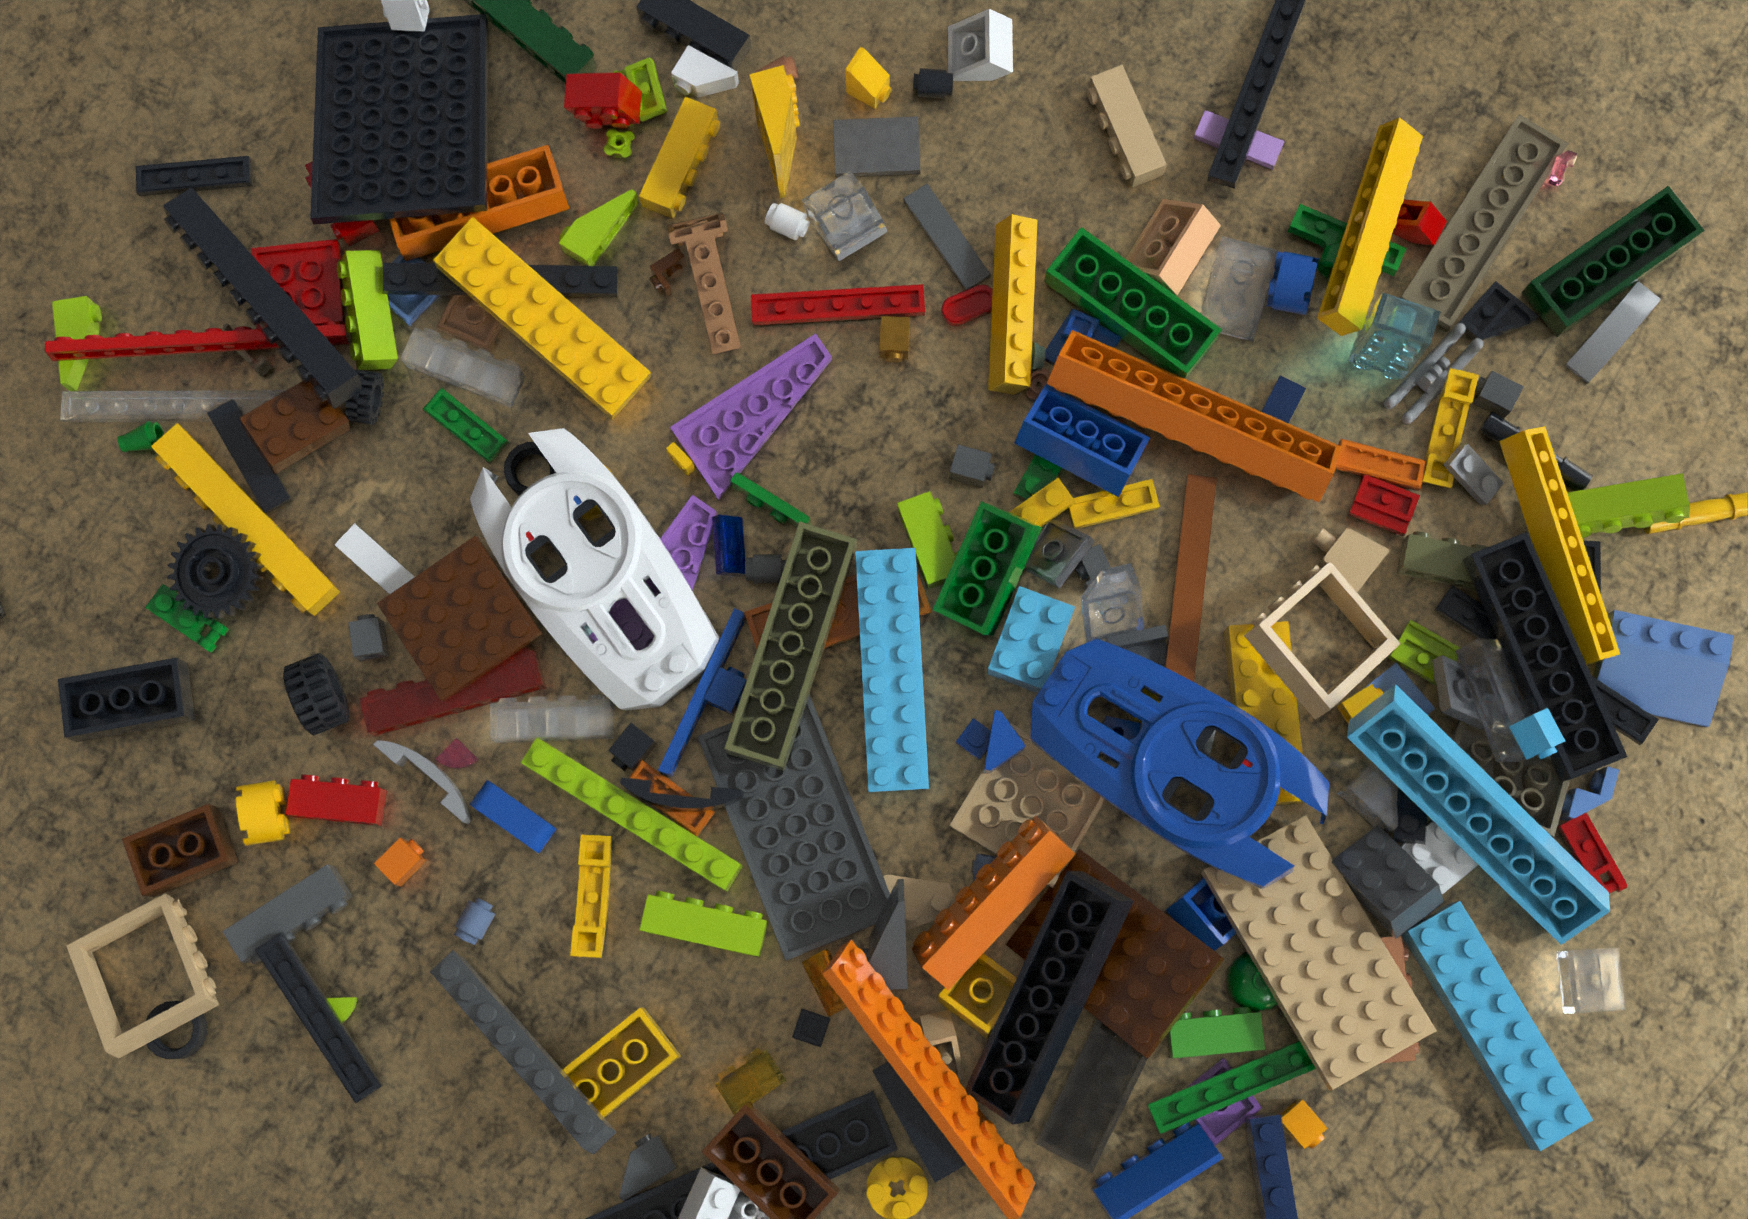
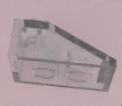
M1221 237L1201 309L1203 316L1222 329L1221 334L1254 341L1278 250Z

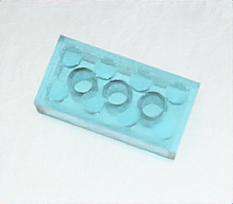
M1382 293L1367 315L1362 330L1357 331L1348 361L1355 363L1354 365L1357 368L1363 370L1374 369L1383 372L1382 375L1389 379H1404L1430 346L1441 311Z

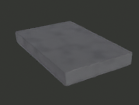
M918 116L833 120L835 177L920 174Z

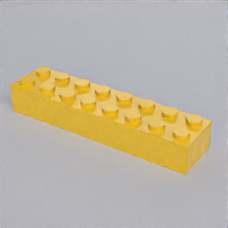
M474 217L463 226L433 259L435 266L611 420L620 413L651 378V372Z

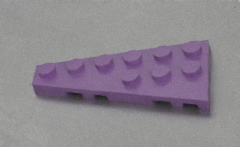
M816 333L670 427L718 500L730 487V480L734 474L743 471L831 362L832 356Z
M694 495L690 497L660 539L692 591L717 516L716 510ZM651 578L645 581L655 596L661 593ZM628 599L616 601L611 606L609 614L636 650L648 647L654 638L653 633ZM592 632L589 637L592 641L596 642L598 638Z

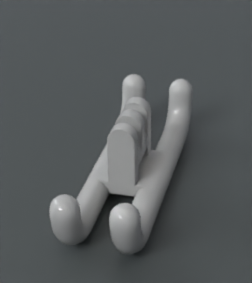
M1457 323L1390 396L1385 399L1384 407L1386 409H1393L1415 385H1418L1424 391V394L1401 417L1403 424H1411L1440 394L1449 368L1462 370L1483 347L1482 339H1474L1450 365V361L1443 355L1465 332L1466 327L1463 323Z

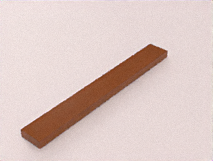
M1187 474L1165 667L1194 682L1217 478Z

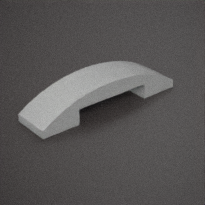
M1638 281L1565 366L1588 384L1661 299Z
M377 740L373 744L400 767H403L408 760L413 762L448 793L440 803L462 822L469 824L472 821L469 808L461 792L448 775L433 762L417 752L396 743Z

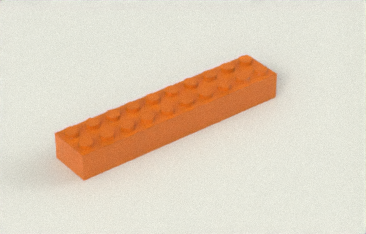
M1074 330L1071 331L1062 347L1047 382L1048 385L1053 386L1061 393L1074 395L1086 404L1097 405L1108 410L1114 416H1122L1135 422L1139 427L1152 429L1161 433L1169 440L1182 442L1194 451L1205 452L1216 457L1222 463L1237 466L1249 475L1260 476L1269 480L1277 487H1285L1298 493L1305 499H1313L1317 502H1320L1334 475L1342 447Z

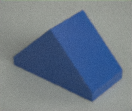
M998 710L994 711L984 767V773L987 774L999 768L1026 747L1003 713Z

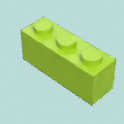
M928 491L897 503V511L911 548L916 549V561L927 590L945 583L958 553L953 552L950 542L954 541L949 525L943 526L940 515L944 514L938 498L933 499L931 492Z

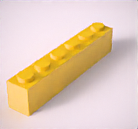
M1013 214L997 223L995 228L988 390L1015 395L1029 388L1031 384L1037 220Z

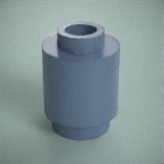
M476 898L475 902L468 900L455 925L457 929L454 935L476 945L479 939H483L495 916V913L491 911L493 905L480 898Z

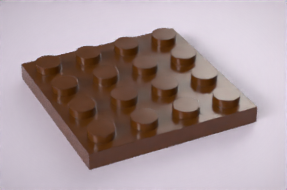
M477 536L466 541L377 603L442 702L450 699L543 634Z

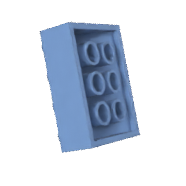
M1618 610L1608 613L1607 615L1620 655L1597 661L1593 677L1653 716L1710 727L1729 667L1734 635Z

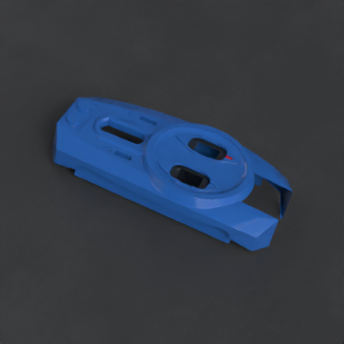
M1094 639L1066 651L1032 702L1031 741L1040 750L1058 762L1102 798L1165 841L1192 857L1236 876L1260 889H1264L1291 874L1295 867L1249 837L1270 816L1277 802L1280 787L1321 812L1320 824H1324L1327 817L1329 781L1289 742L1253 716L1213 692L1166 667L1119 646ZM1145 688L1161 698L1160 703L1142 693L1143 689ZM1100 696L1142 721L1140 733L1135 738L1127 740L1090 717L1087 712L1090 703ZM1215 730L1241 746L1229 766L1224 765L1202 751ZM1103 754L1119 764L1116 769L1100 760L1099 756ZM1181 781L1208 797L1195 818L1168 802Z

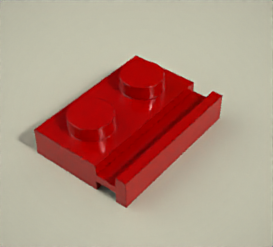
M1364 474L1348 515L1404 536L1420 495Z

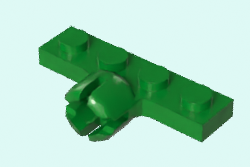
M1299 204L1287 232L1318 244L1323 248L1317 268L1319 273L1327 279L1331 268L1334 266L1347 223ZM1390 241L1389 249L1382 264V272L1395 276L1407 248Z

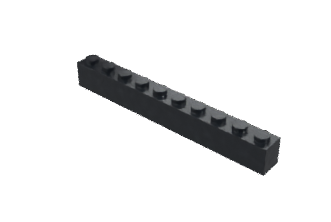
M192 187L162 205L167 215L164 221L173 233L178 231L181 235L180 239L188 251L194 250L197 253L196 257L205 270L210 268L214 272L212 275L221 288L226 286L230 290L228 293L233 302L238 307L241 305L245 307V313L252 324L255 326L259 324L263 328L262 333L271 345L276 343L280 347L278 350L283 359L288 364L293 362L296 365L295 370L299 377L305 383L310 381L314 386L312 389L321 402L327 401L335 409L363 390L358 373Z

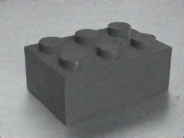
M1379 825L1371 829L1332 861L1346 880L1357 900L1395 939L1444 902L1439 884Z

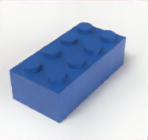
M1045 384L1024 419L1014 443L1119 497L1150 437Z

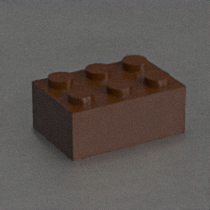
M302 381L240 417L242 428L274 475L350 430L349 420L338 406L333 409L327 401L321 402L312 389L314 386L310 381L306 383Z
M210 804L203 805L122 838L142 896L154 898L238 863L218 807Z

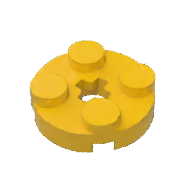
M889 1157L878 1162L869 1173L867 1197L872 1208L882 1217L887 1219H907L918 1213L927 1199L928 1183L922 1168L916 1162L907 1157ZM900 1179L904 1182L903 1189L906 1191L903 1195L897 1194L894 1197L890 1194L892 1189L888 1185L891 1181L896 1183Z

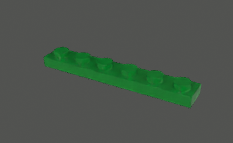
M1297 1041L1147 1104V1107L1158 1133L1162 1134L1313 1071L1316 1068L1301 1042Z

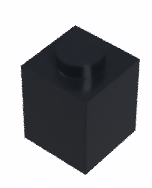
M630 722L608 751L614 755L611 761L623 771H626L628 767L634 771L640 761H644L657 743Z

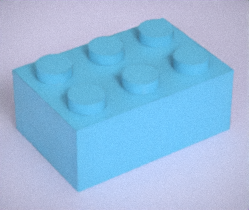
M1019 586L989 664L987 674L1039 693L1050 676L1075 606Z

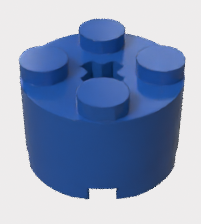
M1285 251L1278 252L1274 266V276L1271 278L1267 306L1275 310L1306 316L1319 258Z

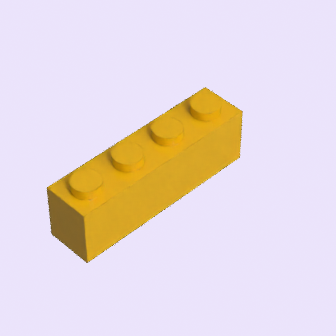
M688 97L684 98L639 194L642 207L671 219L674 218L676 211L680 212L686 201L684 194L688 186L692 187L695 183L698 173L696 168L700 161L703 162L706 159L709 151L707 144L711 136L715 137L720 127V121L718 120L715 108Z

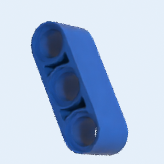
M486 780L470 802L472 807L539 854L557 830L553 825L489 780Z

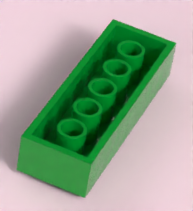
M1082 227L1046 270L1044 282L1088 315L1099 319L1100 324L1121 337L1122 340L1160 368L1182 378H1188L1216 342L1222 330Z

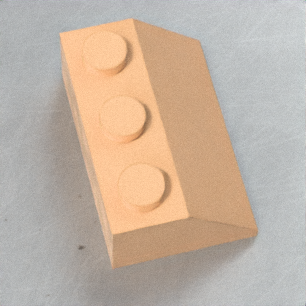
M1162 199L1125 259L1177 296L1221 225L1203 204Z

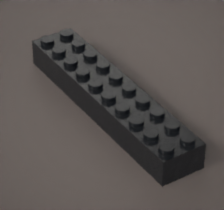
M873 1090L780 1131L830 1180L898 1150ZM712 1162L701 1166L704 1169L728 1178ZM701 1167L585 1219H678Z

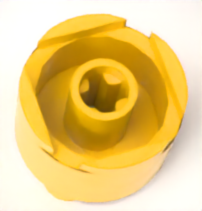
M275 780L236 787V791L242 794V796L236 797V808L240 831L247 830L249 837L243 839L246 846L284 840V835L291 833L289 818L282 814L281 805L287 803L284 786L281 787Z

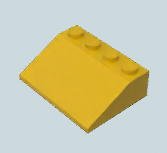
M784 65L749 74L756 122L779 197L783 198L786 196L797 139L796 127H800L796 105L798 102L795 94L794 79L792 74L786 75Z

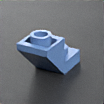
M1607 766L1595 772L1590 782V789L1593 792L1579 788L1568 790L1560 820L1568 821L1612 799L1619 770Z

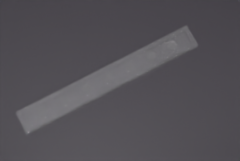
M286 390L62 391L60 419L63 422L211 421L207 413L231 399L236 401L241 412L245 415Z

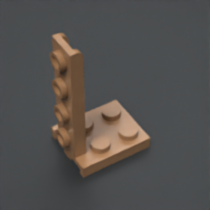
M723 212L667 225L671 245L677 243L678 246H687L712 353L717 354L741 348L715 238L723 236L722 233L728 231Z

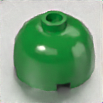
M1244 952L1235 958L1227 968L1225 977L1226 990L1230 998L1239 1007H1249L1252 1009V1012L1266 1011L1278 1004L1248 952Z

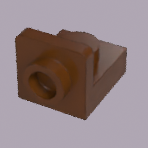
M677 248L650 265L653 275L649 278L658 293L663 290L667 297L672 295V291L666 279L678 277L687 266L685 256L681 250Z

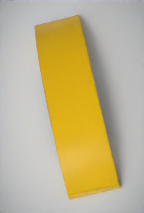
M1449 368L1431 428L1425 456L1427 464L1422 482L1449 489L1452 488L1454 476L1443 464L1460 445L1469 405L1473 402L1479 377L1478 374Z
M581 834L578 860L580 869L570 956L602 958L610 889L611 836Z

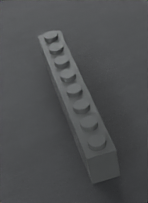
M452 950L430 971L584 1150L594 1155L616 1133L615 1129L466 959Z

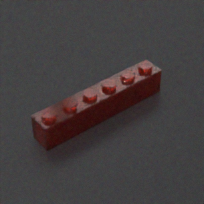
M522 648L445 702L439 699L425 678L424 681L414 683L413 680L396 684L395 689L385 691L384 688L367 692V697L360 698V704L367 732L375 737L547 688L538 654L534 650L529 651V648Z

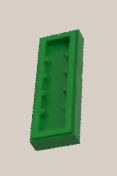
M735 473L730 480L732 488L746 496V502L757 509L764 507L771 512L770 516L783 525L788 522L798 528L799 522L811 525L808 515L740 473Z

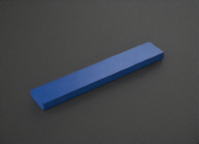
M734 608L658 769L661 774L669 778L673 776L707 704L704 698L719 668H724L746 621L744 612Z

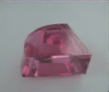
M1567 150L1556 157L1549 184L1559 186L1564 182L1565 178L1563 177L1567 166H1574L1577 153Z
M456 738L435 760L446 767L461 769L473 765L479 759Z

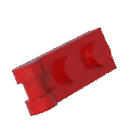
M1587 812L1557 826L1575 860L1609 894L1614 891L1620 892L1627 888L1623 875ZM1606 872L1609 880L1603 883L1599 875Z

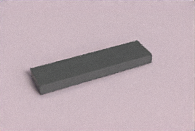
M928 184L923 185L903 198L904 204L964 290L977 286L990 278V272Z

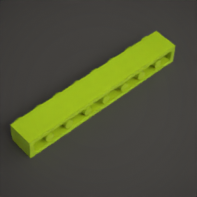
M538 737L520 762L728 892L743 868L734 859Z

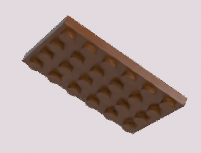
M1079 849L1060 873L1054 887H1050L1005 945L1026 960L1067 871H1083L1132 899L1134 902L1083 1008L1148 1059L1218 969L1224 958Z

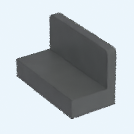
M1166 625L1108 636L1105 642L1119 646L1161 666L1165 665L1167 651L1165 640L1168 637Z

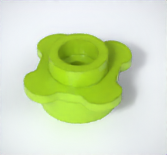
M616 129L608 130L606 134L608 142L604 146L605 154L608 156L613 155L617 158H628L631 156V142L634 141V134L631 131L618 132ZM618 141L622 142L621 145H617L616 143Z

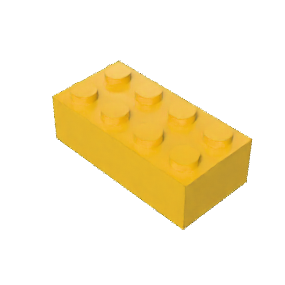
M640 1007L562 1070L605 1118L679 1059L681 1055L646 1009Z

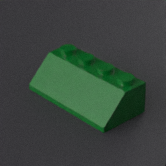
M981 501L933 610L983 635H994L1042 527L1013 513Z

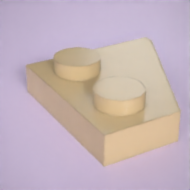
M894 875L883 876L890 893L897 879H904L906 931L934 922L936 916L943 909H948L955 902L950 883Z

